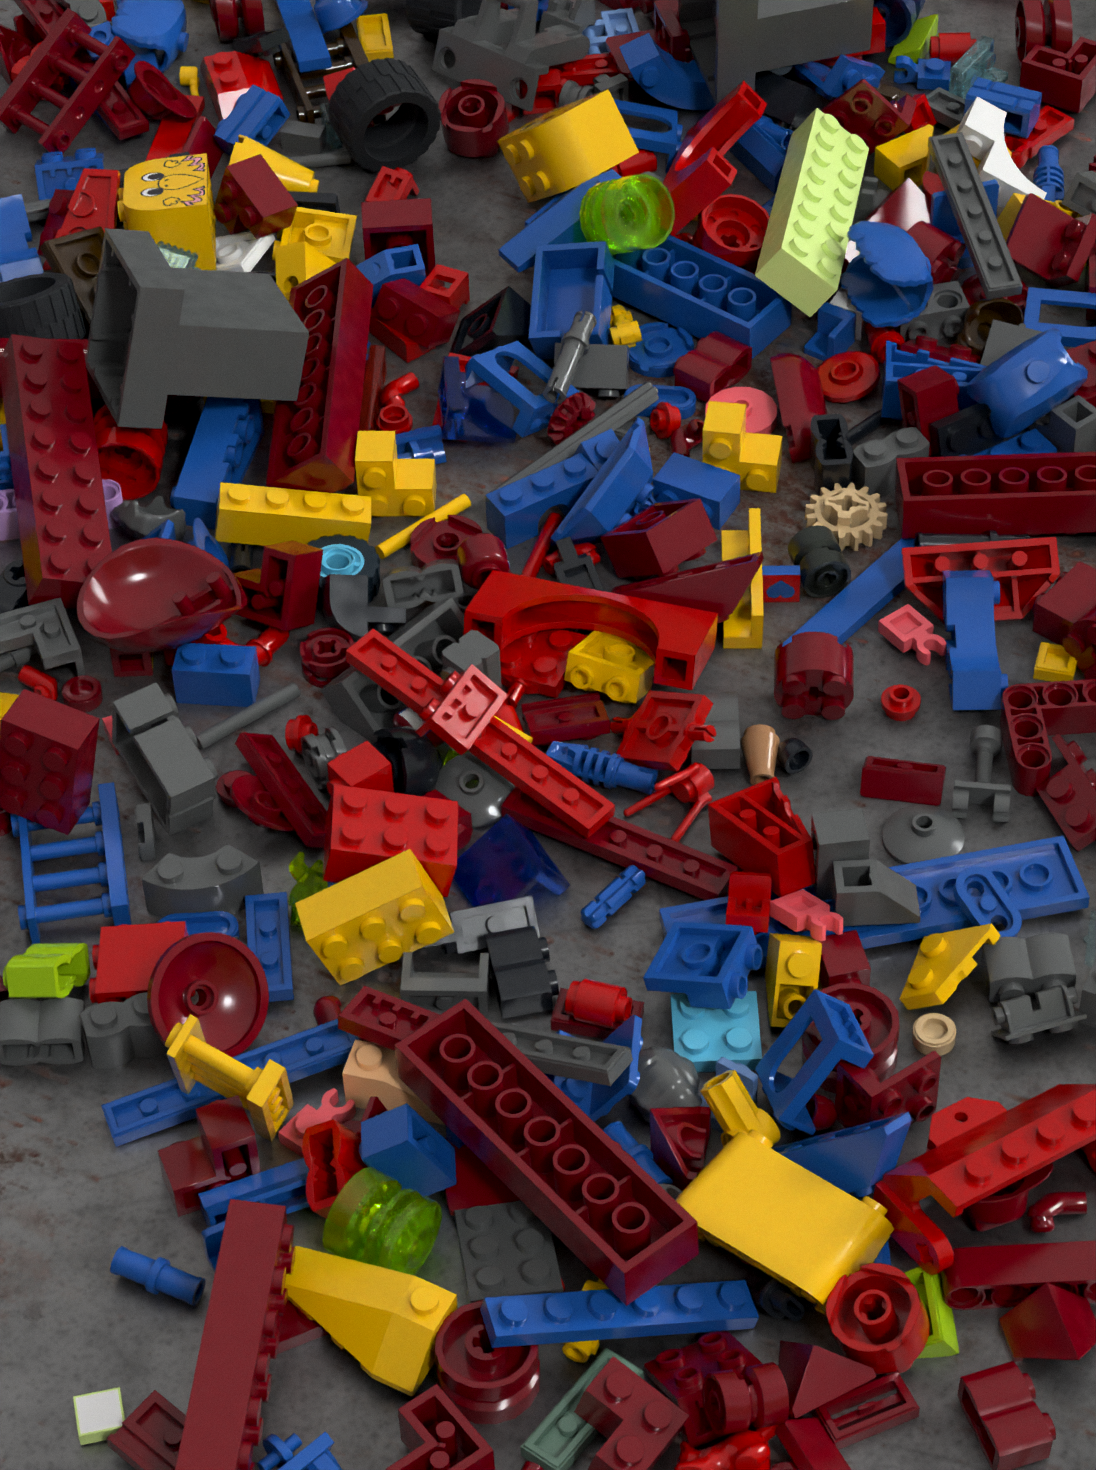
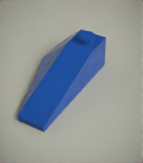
M613 169L581 183L565 192L498 249L499 256L519 273L535 266L536 245L583 243L632 221L633 186Z

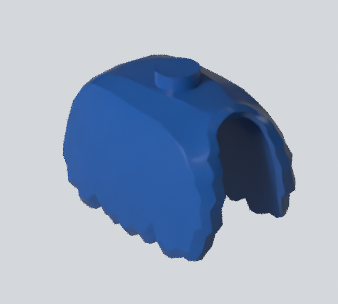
M122 0V3L118 5L116 10V16L111 19V31L127 44H133L139 48L157 50L158 66L162 73L171 67L180 51L185 52L187 49L189 33H186L187 17L182 0ZM125 70L120 77L125 78Z
M860 221L851 225L847 232V237L850 241L856 242L855 250L859 251V255L852 259L847 265L846 272L841 274L840 286L847 290V296L851 299V304L856 306L858 312L862 313L863 320L870 323L873 327H898L908 324L913 318L918 317L924 311L934 289L931 264L928 257L923 254L913 237L898 226L870 221Z
M1048 329L1022 342L989 364L967 384V394L979 404L985 403L989 406L991 410L989 419L995 434L1001 438H1009L1020 433L1066 401L1087 381L1088 370L1083 364L1075 363L1061 343L1062 334L1058 329Z

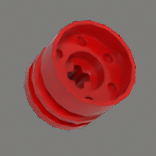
M735 194L720 195L702 211L691 245L755 274L770 216L759 203L748 197Z
M104 405L96 412L93 418L102 479L116 481L120 485L123 500L145 497L155 490L160 480L163 456L168 441L167 425L163 420L162 429L118 427L107 405Z

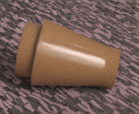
M758 724L745 729L740 740V746L752 785L774 777L780 738L776 735L774 728L768 725Z

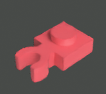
M907 604L879 620L878 632L902 653L910 649L916 651V658L920 663L926 666L930 664L931 652L929 650L936 651L940 656L946 655V641L944 638L933 634L934 625L911 605Z
M804 889L770 901V916L787 926L790 930L795 932L809 930L811 937L821 942L826 940V930L832 931L837 935L843 934V917L835 912H830L829 904Z
M335 1088L328 1090L322 1097L321 1107L316 1110L309 1104L305 1105L278 1132L279 1142L304 1158L302 1142L306 1128L332 1119L340 1124H344L347 1120H352L356 1114L355 1101L350 1099L344 1106L334 1107L339 1102L338 1090Z

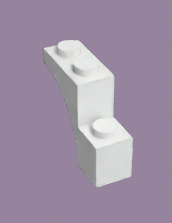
M976 97L963 116L956 133H963L971 155L981 160L977 168L981 181L995 179L998 182V205L1002 208L1006 206L1013 193L1022 195L1033 193L1044 199L1047 193L1035 186L1022 174L1008 152L1004 138V121L1007 112Z

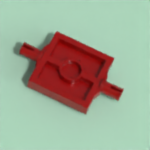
M551 629L531 633L509 643L500 653L501 684L509 688L506 692L509 696L504 702L516 708L525 694H542L557 698L567 682L564 678L568 652L585 639L587 635L564 629Z
M649 690L642 705L632 717H614L612 719L614 722H610V729L613 733L624 734L623 741L616 753L624 757L625 762L634 765L678 772L686 760L693 742L714 741L712 737H716L715 727L704 725L713 703L702 694Z

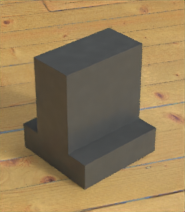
M678 0V15L680 26L688 31L689 49L717 105L743 80L755 91L756 72L837 57L841 54L847 55L870 50L874 0Z
M105 228L85 363L91 378L118 427L162 429L167 395L297 401L309 331L270 274L171 268L149 231Z

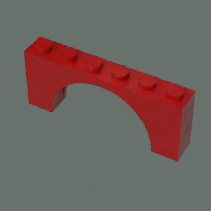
M744 80L688 130L648 212L652 216L654 223L660 229L667 230L672 236L676 235L732 185L737 170L723 156L762 117L767 103Z
M492 570L465 609L463 635L470 630H477L499 645L501 653L514 640L538 631L572 628L604 632L637 645L650 656L655 665L653 683L693 690L715 648L718 613Z

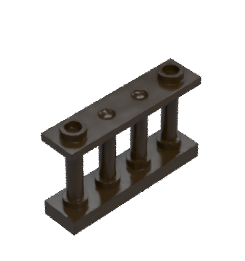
M351 22L339 28L340 37L335 38V42L326 43L330 56L338 55L339 58L343 57V60L331 62L332 67L328 69L304 73L299 72V69H296L294 65L296 61L292 50L288 51L285 43L281 44V51L272 54L275 68L282 71L295 101L298 122L315 124V119L329 117L328 107L330 103L312 106L310 102L313 99L327 97L325 84L304 87L302 81L322 78L323 76L352 67L358 68L359 65L369 62ZM386 114L376 115L373 118V123L385 122Z

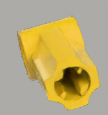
M727 1070L703 1085L704 1087L700 1092L724 1131L720 1137L723 1147L738 1132L747 1135L751 1129L768 1138L773 1145L780 1140L781 1136L777 1124L767 1112L756 1107L736 1070Z

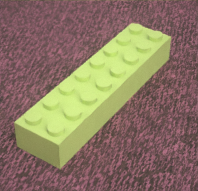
M818 108L791 134L755 276L809 317L838 290L849 241L847 232L853 223L869 151L862 138L856 134H850L840 126L835 117L823 113Z

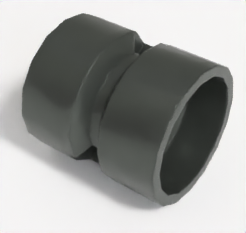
M818 525L807 527L791 538L788 544V554L793 565H800V580L807 594L815 598L831 597L841 592L848 585L851 579V569L841 552L833 532L829 528Z

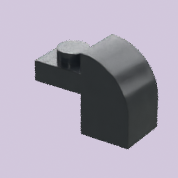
M329 574L322 579V611L326 622L330 628H337L348 633L354 642H357L368 633V627H371V630L375 629L380 634H393L394 628H398L406 623V608L368 606L367 575Z

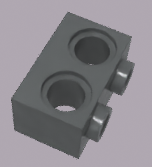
M958 281L933 284L934 289L924 311L918 317L913 318L908 324L898 327L891 326L892 329L899 333L905 342L916 339L918 335L935 339L958 336L964 329L965 314L970 307Z

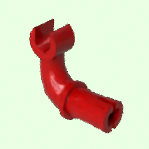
M222 623L197 639L196 643L256 646L258 664L264 667L272 662V655L286 643L290 635L288 630L285 631L269 626L257 639H251L246 645H240L226 637L227 629Z

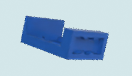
M614 99L621 114L662 121L669 126L668 132L663 133L627 127L637 148L666 153L665 173H668L682 144L680 140L683 125L677 124L678 111Z
M1028 287L1024 317L1026 328L1041 332L1051 328L1058 329L1062 334L1061 343L1066 347H1077L1096 340V326L1082 327L1039 323L1041 304L1096 310V293Z
M515 341L471 357L465 366L466 373L460 386L465 389L485 381L520 410L512 430L523 438L548 427L550 418L559 405L557 400L560 394L558 393L553 404L544 398L543 393L535 396L508 373L514 359L525 365L546 384L553 371L552 368L519 341ZM570 385L566 398L580 391Z
M814 989L755 1069L763 1085L762 1090L773 1108V1116L777 1122L789 1130L797 1128L813 1135L816 1132V1128L805 1106L840 1059L864 1069L874 1054L850 1005ZM812 1021H814L822 1038L821 1043L794 1078L778 1072L777 1069Z

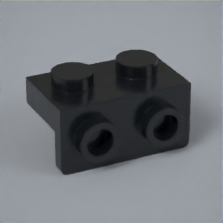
M977 403L930 423L933 455L929 457L959 456L962 454L972 456L1004 442V438L996 435L989 419L991 414L989 406L985 403Z

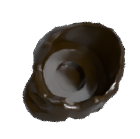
M1004 298L980 299L967 310L963 325L964 329L958 334L955 344L971 348V354L981 356L982 360L993 320L1019 326V324L1024 322L1023 313L1017 304Z

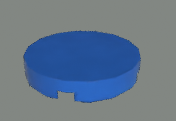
M664 322L646 323L639 326L643 341L637 342L635 347L630 348L629 367L634 372L647 377L662 378L674 376L673 368L677 359L694 350L692 336L685 329L677 326V330L669 328L668 323Z

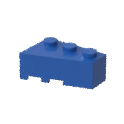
M886 340L882 374L881 417L902 421L897 380L934 365L955 377L959 385V395L957 396L959 411L975 405L978 402L967 394V384L987 366L953 357L950 359V363L929 358L930 351L919 349L917 354L897 350V343Z

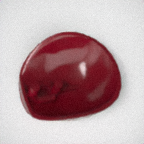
M148 538L122 545L100 561L87 576L79 591L77 615L78 620L87 632L112 649L128 653L167 651L195 641L212 631L241 610L247 604V598L236 576L223 562L212 554L177 540Z

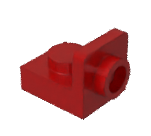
M382 166L365 202L406 200L408 195L417 197L420 190L413 179V175L407 170L399 167L393 170Z

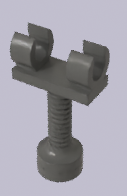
M980 725L971 731L970 751L977 756L975 782L954 781L951 816L955 818L967 819L968 804L994 806L992 821L1008 822L1011 785L991 783L993 757L1000 754L1003 734L997 727Z

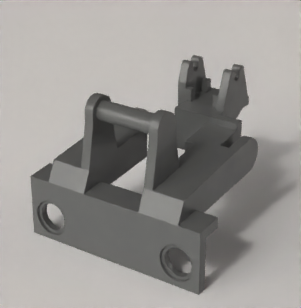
M482 0L478 15L459 19L454 27L439 30L432 70L458 82L467 79L489 81L497 87V91L503 95L505 102L526 111H532L539 75L548 74L549 67L552 65L580 60L588 53L590 41L587 36L582 35V31L589 25H595V0H577L574 8V2L571 0H549L547 11H543L539 33L536 35L538 0ZM502 2L515 8L510 10L500 9V4ZM509 42L506 49L496 45ZM447 50H451L455 56L454 66L450 69L444 63V54ZM520 80L525 82L528 89L524 99H520L516 94V85Z

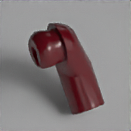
M692 419L688 424L675 430L670 438L671 453L675 452L690 458V450L703 440L704 422L699 419Z
M1053 1192L1040 1198L1029 1207L1027 1217L1031 1219V1231L1033 1233L1052 1232L1055 1228L1053 1216L1087 1214L1086 1192Z

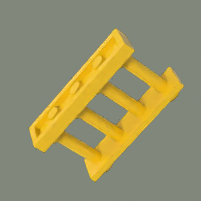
M190 1014L184 1025L178 1022L171 1030L165 1042V1047L169 1048L166 1054L180 1090L189 1095L196 1081L226 1098L239 1095L243 1107L250 1111L256 1133L272 1142L294 1105L286 1068L269 1059L264 1069L257 1067L253 1070L207 1044L198 1018Z

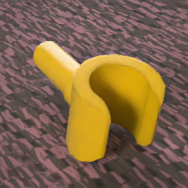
M181 66L179 74L180 85L189 86L191 95L199 96L198 86H200L198 68L195 66Z

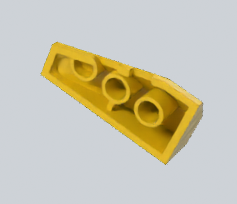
M295 1246L292 1275L286 1274L284 1288L288 1289L287 1299L298 1307L309 1320H315L331 1335V1340L341 1350L345 1348L360 1362L361 1369L371 1378L413 1397L436 1360V1333L445 1318L457 1310V1294L414 1275Z

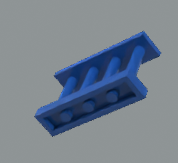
M114 782L98 784L100 801L92 802V806L87 807L76 825L95 822V826L102 825L103 831L95 832V836L32 845L31 831L49 828L16 814H10L13 837H20L25 905L18 906L21 930L29 929L32 944L41 943L40 923L104 914L105 918L113 917L114 926L122 924L132 925L120 813ZM98 852V856L105 855L106 857L105 862H98L99 867L35 876V861ZM101 883L102 887L109 886V892L102 893V898L37 906L36 892Z

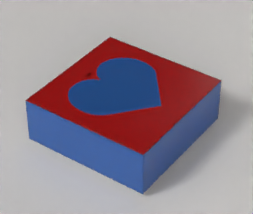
M800 565L762 566L763 602L800 601Z

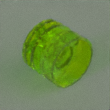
M639 174L602 181L591 187L582 199L579 216L581 229L588 242L606 241L611 255L655 248L665 242L673 228L675 211L672 197L665 185L653 176Z
M374 1167L363 1168L348 1181L333 1203L324 1226L323 1247L332 1255L415 1275L431 1252L439 1233L442 1220L441 1206L427 1196L422 1197L418 1191L412 1188L402 1190V1185L396 1179Z

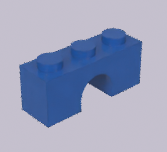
M579 453L486 494L487 529L504 543L505 549L538 536V523L541 516L555 505L567 516L599 471L582 453Z

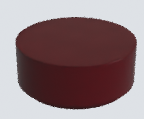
M80 675L73 677L62 688L64 704L85 713L96 709L103 701L101 684L92 676Z

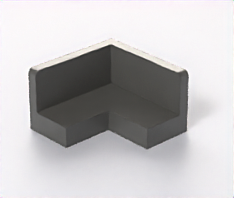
M61 597L0 614V654L35 644L45 670L72 663L76 676L86 675L81 648Z

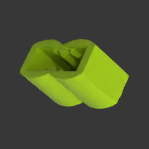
M35 943L29 946L24 954L13 956L3 970V983L5 988L8 989L9 997L12 999L65 998L73 987L84 985L90 977L88 945L86 943Z

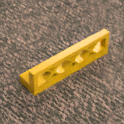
M749 508L748 530H721V561L762 551L760 508ZM762 564L735 610L729 615V619L723 622V649H762L764 621Z

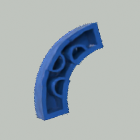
M650 33L619 47L634 79L648 94L657 100L671 106L689 110H711L716 106L695 60L687 63L674 59L671 54L661 49L655 43Z
M22 194L0 198V283L19 277L44 273L41 258L37 253L36 247L28 248L27 242H32L33 240Z
M990 570L942 571L943 621H945V631L951 632L952 639L945 640L946 670H948L949 679H952V684H948L952 709L1001 710V698L1004 690L1008 688L1007 674H1001L995 637L994 604H1000V582L993 581Z

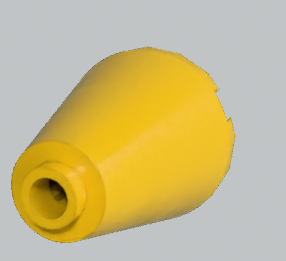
M239 134V142H235L229 165L261 154L287 191L317 193L319 180L314 179V171L248 136Z

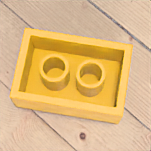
M411 849L295 903L306 942L340 986L357 980L388 963L399 960L403 957V952H414L454 933L442 894Z

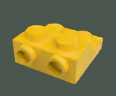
M297 207L291 226L277 231V239H281V241H274L272 261H275L276 247L300 242H307L335 263L345 258L349 259L357 216Z
M593 631L568 652L564 680L571 682L578 689L605 693L615 701L637 703L652 688L655 665L650 656L637 645L615 635Z

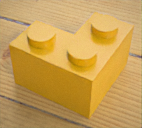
M709 401L703 427V462L740 475V490L776 493L782 464V436L746 432V404Z
M358 431L355 454L357 490L359 496L371 497V517L427 516L435 511L437 488L435 459H398L395 431Z

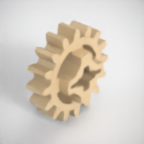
M834 483V490L830 491L822 487L820 488V496L813 494L810 496V504H806L805 510L806 528L816 525L825 526L833 532L841 551L844 550L845 546L849 545L854 551H858L860 543L870 547L872 546L873 538H882L883 530L887 528V505L880 502V494L868 495L869 487L867 486L856 490L854 483H850L847 488H842L839 483Z

